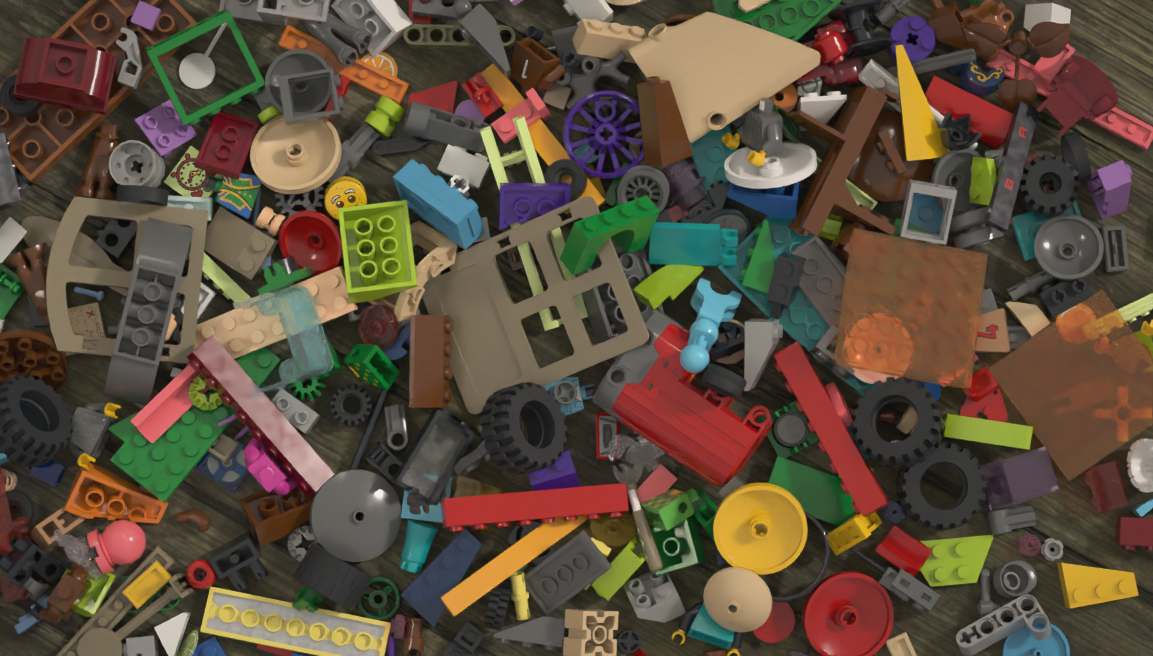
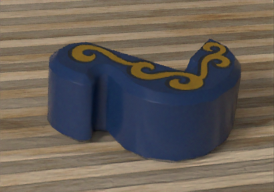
M958 48L954 52L962 51L963 49ZM976 61L947 67L951 75L960 74V84L965 91L978 97L987 96L995 92L1005 73L1001 66L984 74Z

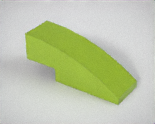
M666 265L642 281L633 290L640 302L654 310L667 297L674 300L704 268L697 265Z

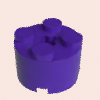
M919 16L903 18L889 32L888 37L894 43L887 50L895 62V45L904 46L910 62L926 59L935 45L934 31L928 22ZM908 37L915 40L914 46L912 43H906Z

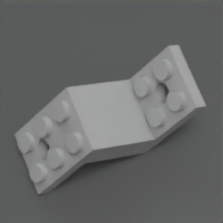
M221 0L219 12L228 9L234 19L287 26L288 18L327 23L330 0H311L308 3L301 0H249L245 3L239 0Z

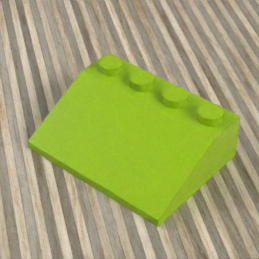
M407 200L338 208L349 304L373 301L417 287Z

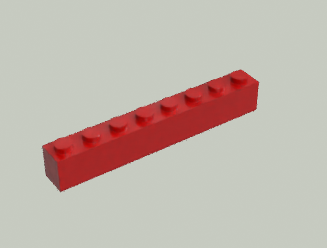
M797 341L774 354L776 359L773 362L779 374L784 373L787 379L784 382L790 394L795 393L798 399L795 403L801 414L806 413L810 420L806 423L812 434L817 433L821 440L818 442V445L823 454L828 453L832 461L829 462L832 471L835 475L839 473L843 481L840 482V485L845 494L848 495L850 493L854 502L851 505L856 514L868 517L889 505L888 499L848 427L846 428V425L836 413L830 395L801 343Z
M626 483L446 498L441 500L443 528H449L450 532L463 531V526H472L473 530L486 529V524H495V528L509 527V522H518V526L531 525L532 520L540 519L541 524L554 523V518H563L564 522L576 521L577 516L585 515L586 520L599 519L600 514H608L609 518L621 517L622 512L629 511Z

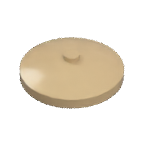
M281 114L267 122L256 134L251 145L250 161L257 178L269 189L283 194L305 193L321 186L334 174L341 159V141L335 127L327 119L287 125L284 114Z

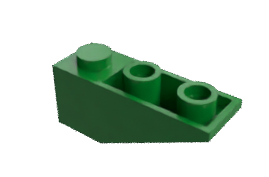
M764 220L763 224L758 223L754 237H757L755 246L750 245L746 258L750 259L747 268H742L739 280H742V287L767 295L775 264L768 220Z

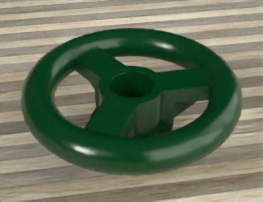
M773 105V112L783 119L782 139L787 136L791 141L800 143L802 135L797 125L785 118L787 112L778 105Z
M374 576L367 588L374 583H384L387 586L383 590H375L372 593L364 591L357 603V607L365 618L387 621L394 617L400 609L402 603L401 591L398 585L390 578ZM393 590L395 603L392 609L386 613L387 595ZM376 595L382 596L383 601L381 603L375 602L374 598ZM363 598L369 600L373 608L378 609L379 615L372 614L365 608Z

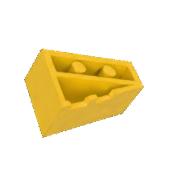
M1057 562L1065 608H1076L1138 596L1135 576L1132 572Z

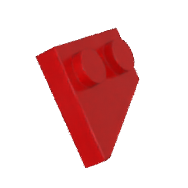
M452 81L410 94L408 106L411 101H415L453 113L458 81Z

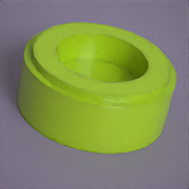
M271 106L262 111L258 118L261 123L265 124L276 116L281 115V112L274 106Z

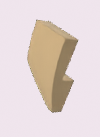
M1011 301L1005 303L1015 319L1019 320L1030 337L1050 324L1037 305Z

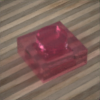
M396 614V618L391 619L390 633H394V638L403 639L405 637L406 615Z

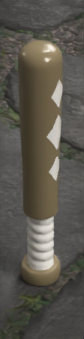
M636 483L626 485L627 494L633 508L632 514L648 567L652 572L659 571L663 567L645 512L641 508L636 493L637 485Z

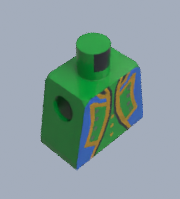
M241 173L239 180L222 176V179L209 175L205 188L217 192L214 199L215 203L244 219H249L261 181L257 176Z

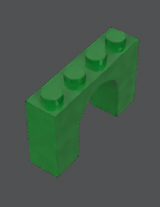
M645 195L574 222L560 260L570 273L575 275L591 269L599 249L612 236H614L615 241L626 254L644 248L660 213L659 209Z

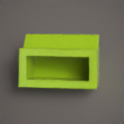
M829 213L818 237L834 241L840 232L843 217Z

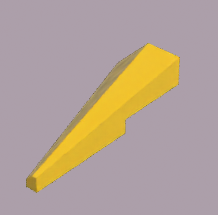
M895 45L905 160L912 161L942 157L949 150L942 144L940 129L904 46Z

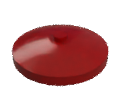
M856 571L834 573L821 580L818 586L808 595L802 614L806 638L811 646L822 656H872L887 641L894 620L892 601L884 587L872 577Z

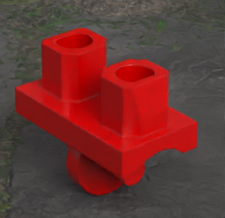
M480 72L461 85L485 119L504 106Z

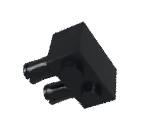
M1084 278L1073 281L1061 280L1062 282L1056 285L1050 282L1040 288L1042 292L1036 296L1049 319L1093 297Z
M250 530L209 554L208 561L219 579L221 580L227 576L236 592H240L241 588L244 590L249 586L240 572V568L247 565L256 582L260 581L261 577L264 579L269 575L259 559L261 557V548Z

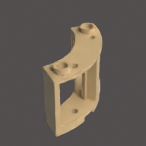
M421 221L410 225L412 247L419 245L430 253L418 265H415L417 287L400 292L398 299L389 295L373 301H367L374 306H386L393 312L396 320L399 322L410 318V315H416L420 299L425 292L423 286L431 276L435 278L445 268L455 264L457 244Z

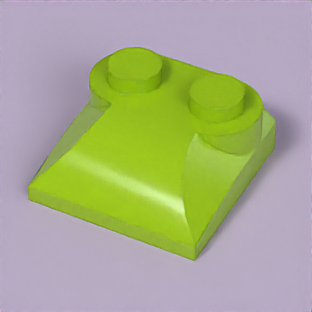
M74 556L88 570L89 578L87 582L92 584L75 612L94 618L116 576L111 573L103 574L99 567ZM66 569V571H65V573H70V572H71V571L68 570V569Z

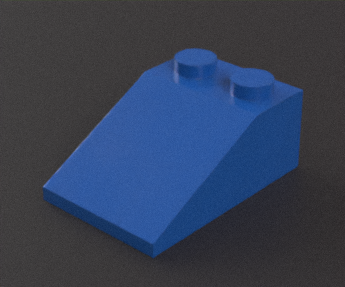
M801 181L782 187L766 189L746 188L730 182L727 197L770 217L796 220Z

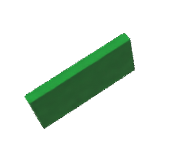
M776 456L767 483L777 485L790 492L799 501L804 511L816 519L836 526L842 525L854 514L855 510L851 505L854 500L850 493L846 495L840 485V482L843 481L842 478Z

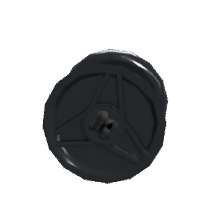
M882 0L855 1L838 7L828 14V18L832 21L840 19L841 21H847L849 29L846 32L847 35L851 36L853 44L847 46L848 49L843 54L844 59L869 56L893 45L894 41L889 37L874 36L873 29L875 25L871 23L869 17L870 14L882 7ZM864 23H867L869 33L864 29Z

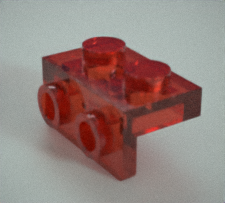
M1117 460L1085 469V482L1091 488L1093 494L1091 502L1098 513L1130 504Z

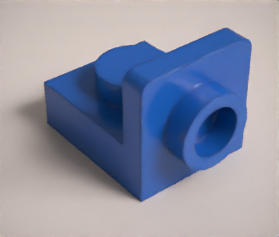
M217 636L196 646L192 656H227Z

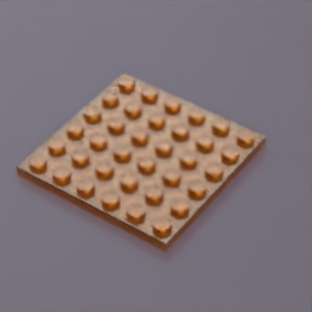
M854 228L851 235L834 365L970 389L988 254Z
M1103 289L989 368V371L1027 424L1033 427V432L1068 481L1153 424V358Z

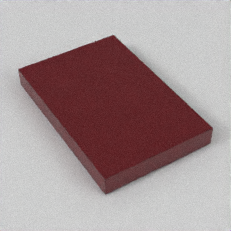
M223 112L214 114L196 158L195 168L239 180L260 123Z

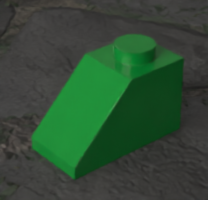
M699 488L696 491L699 500L692 504L694 509L693 516L714 540L713 523L718 507Z

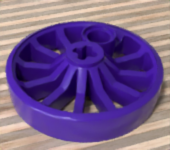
M598 91L579 100L570 110L563 129L564 145L570 159L579 163L585 173L599 178L619 177L626 174L632 167L638 166L644 159V148H642L639 156L636 158L618 140L643 145V140L619 135L620 133L641 127V121L625 127H618L634 109L640 114L639 104L631 97L616 91ZM601 97H613L612 102H600ZM618 99L628 102L630 104L629 108L613 123L617 115ZM594 100L596 105L595 115L600 120L601 125L583 109V106ZM604 105H609L612 108V115L608 118H603L600 113ZM580 112L596 129L574 125L572 122L576 114ZM605 128H608V131L613 133V136H610L608 141L601 137V133L605 132ZM571 129L592 133L595 136L571 143L570 132ZM596 141L593 147L579 160L573 148ZM614 145L633 162L631 165L621 170ZM601 146L598 166L595 171L587 167L585 163ZM607 147L615 167V172L611 173L602 172Z

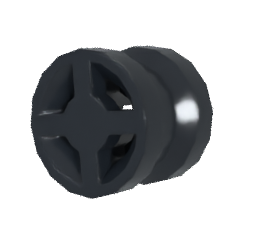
M627 629L619 634L618 645L622 651L633 653L640 647L641 639L636 631Z

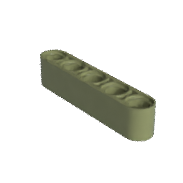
M413 24L406 27L403 33L404 40L410 48L479 49L473 42L469 44L466 40L456 42L453 39L454 35L460 32V25ZM497 25L500 34L506 32L511 35V40L503 43L504 50L510 49L515 44L513 29L509 26ZM416 31L420 33L419 40L412 42L408 39V35L411 32ZM434 32H441L443 38L439 42H434L431 40V35Z

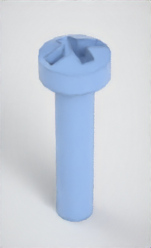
M77 286L74 288V292L96 297L98 301H102L104 298V291L95 292Z

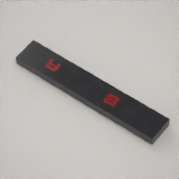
M1019 102L1015 106L984 222L1002 233L1008 231L1039 113L1023 102Z

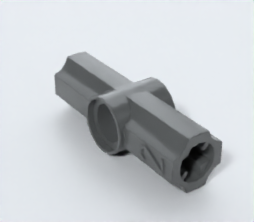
M364 123L350 140L347 139L342 143L339 165L334 174L327 180L331 183L336 178L344 177L350 169H354L364 158V153L380 137L367 123Z

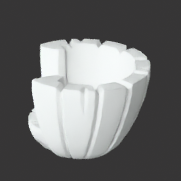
M1140 439L1131 445V451L1128 452V474L1136 488L1148 493L1153 492V439Z

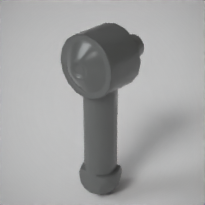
M982 569L980 572L981 600L977 605V612L980 617H984L1001 608L1000 605H996L990 600V570Z

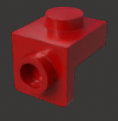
M984 367L968 379L965 376L961 378L964 386L961 387L968 398L973 397L977 402L1000 387L987 367Z

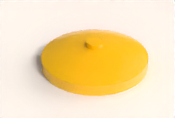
M751 483L735 489L724 498L714 517V540L722 557L733 567L744 568L757 575L775 573L792 564L802 552L807 539V519L801 504L790 492L770 483Z

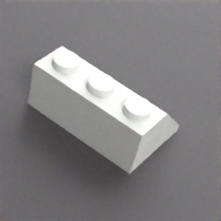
M336 0L331 5L346 24L366 29L372 33L371 42L367 50L374 58L399 39L406 27L413 24L394 0Z
M563 0L565 3L563 7L570 16L574 14L579 20L577 25H579L582 18L596 19L608 23L613 20V10L605 0Z

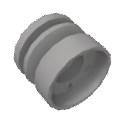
M129 140L119 144L109 157L108 167L110 174L120 185H139L156 188L164 178L165 164L163 158L156 150L140 141ZM139 164L142 165V167H141L142 172H141V173L137 172V171L139 170V167H138Z

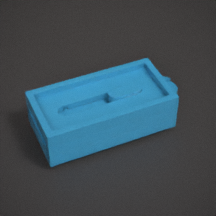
M412 159L393 176L401 201L407 200L409 209L464 250L484 233L481 223L483 220L477 210L478 205L469 198L467 200L463 197L456 187L451 188L441 176L433 175L423 163L418 164Z

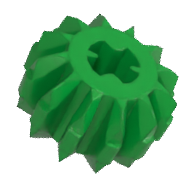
M300 363L301 371L299 372L293 367L292 371L296 376L288 375L287 379L294 381V383L287 386L288 389L297 388L292 395L296 397L301 392V401L305 400L306 394H308L309 400L313 401V392L321 396L322 393L317 388H326L325 384L319 383L320 380L326 378L322 375L317 376L319 374L317 369L312 372L313 363L308 364L307 370L304 363ZM305 376H309V379L312 381L311 386L307 385L308 388H304V384L301 383L302 378L306 379Z

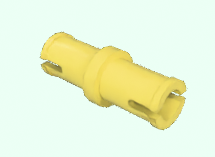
M515 572L510 576L513 591L511 600L514 601L516 620H526L531 618L527 600L529 592L526 591L524 572Z

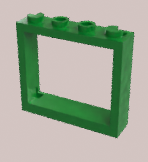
M224 9L144 49L183 125L188 124L192 126L201 121L200 117L209 114V116L221 111L220 107L228 103L230 106L242 100V96L248 93L250 95L256 94L265 85L258 67L228 9ZM227 22L255 80L186 114L157 57Z

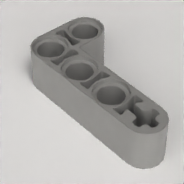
M1025 594L961 629L956 635V641L962 654L972 656L1025 626L1034 639L1039 641L1046 640L1051 635V626L1047 615L1036 598ZM1025 606H1033V609L1030 611L1023 610ZM1013 617L1011 622H1003L1004 618ZM1038 624L1045 625L1041 630L1034 629ZM986 628L993 629L989 634L982 633Z

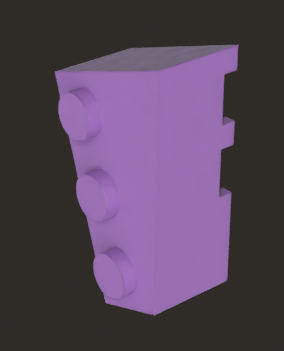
M1123 160L1096 170L1091 174V179L1085 181L1101 220L1127 210L1132 183L1130 178L1132 177V171L1128 164H1124Z

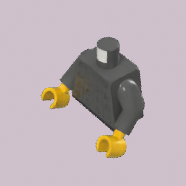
M761 98L759 109H751L747 112L745 123L736 130L737 133L734 136L726 133L722 137V142L730 149L738 148L739 139H741V143L753 150L749 153L747 161L756 166L764 164V156L781 155L783 119L773 112L774 100L769 98Z
M105 402L90 403L84 408L78 407L74 414L69 412L73 419L71 423L73 425V434L68 446L74 457L78 460L79 466L89 470L88 463L96 461L93 457L100 458L112 434L108 429L119 420L117 419L118 416H115V410L117 408L121 409L120 405Z

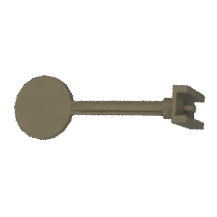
M185 572L174 575L168 580L172 586L166 590L167 592L117 632L104 627L94 628L86 632L79 641L77 648L78 656H123V638L171 600L191 596L198 589L187 587V582L182 580L186 577Z

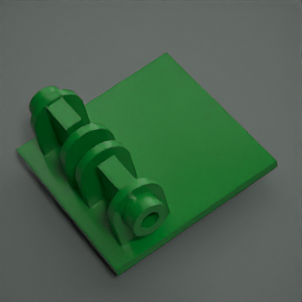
M0 263V319L4 320L25 288L18 279L17 274Z

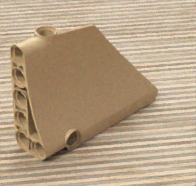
M705 12L677 26L667 27L664 23L658 24L650 30L648 38L643 39L628 49L646 77L659 76L660 80L670 81L688 139L691 143L712 130L724 128L760 104L761 98L771 97L820 64L821 57L818 51L712 12ZM714 114H719L716 118H711Z

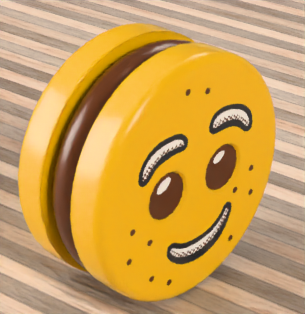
M347 176L336 178L325 190L326 210L330 216L338 221V208L367 205L366 190L362 183L355 178Z

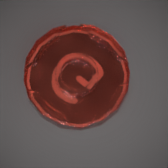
M382 304L366 307L360 315L361 323L358 324L364 344L377 345L381 350L390 348L396 342L399 334V323L395 313L391 308Z

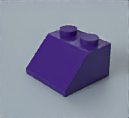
M569 450L563 452L558 461L550 465V467L528 473L533 491L580 487Z

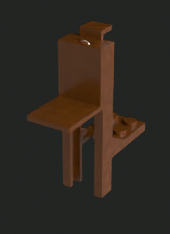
M865 86L852 89L833 128L801 110L786 113V119L830 143L798 206L796 220H791L788 229L803 237H806L809 232L813 236H818L830 211L852 223L855 221L861 223L866 228V231L873 235L893 236L897 227L890 224L891 220L882 215L878 217L871 213L872 210L865 205L859 204L858 206L845 181L885 101L887 100L891 103L898 102L900 96L884 87L873 89Z

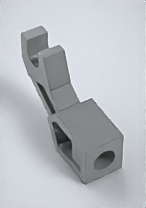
M122 27L120 32L127 35V40L123 42L117 40L116 44L127 53L128 59L123 62L118 82L136 89L145 70L139 49L138 37L133 31ZM130 64L138 67L135 75L127 73Z

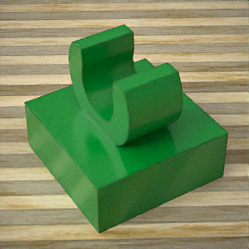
M304 586L300 589L292 606L298 611L306 607L309 612L313 613L318 610L313 600L319 603L323 601V597Z

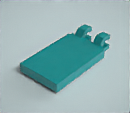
M655 222L650 233L649 264L717 266L722 263L724 265H736L737 250L733 247L738 246V230L720 229V224Z

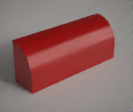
M934 76L924 93L928 104L944 117L949 111L952 121L970 114L969 133L982 134L977 142L993 150H999L1009 132L1013 114Z

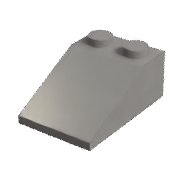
M752 318L745 321L744 379L747 383L744 391H750L756 387L779 342V338L783 336V325L779 324V319Z

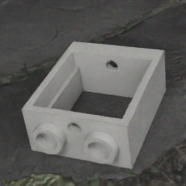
M909 179L898 231L899 235L904 237L903 240L911 243H917V240L926 241V245L939 247L940 244L946 245L957 195L956 188ZM914 193L946 198L939 234L907 229Z

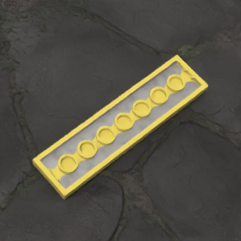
M210 586L200 630L201 633L314 656H385L391 623L320 608L313 613L309 612L306 607L298 611L292 606L293 603Z

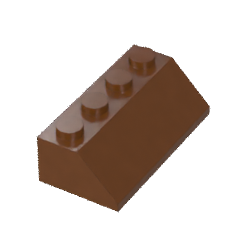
M410 315L409 408L449 407V402L452 400L449 380H451L453 373L452 366H449L450 357L453 353V345L450 343L453 321L450 320V315Z

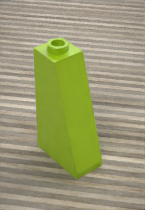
M944 413V418H941L944 423V430L941 433L943 437L1030 450L1032 426Z

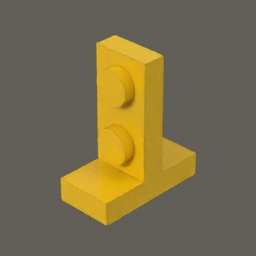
M876 512L868 517H863L862 514H855L842 525L827 533L829 546L837 556L869 537L871 532L883 522Z

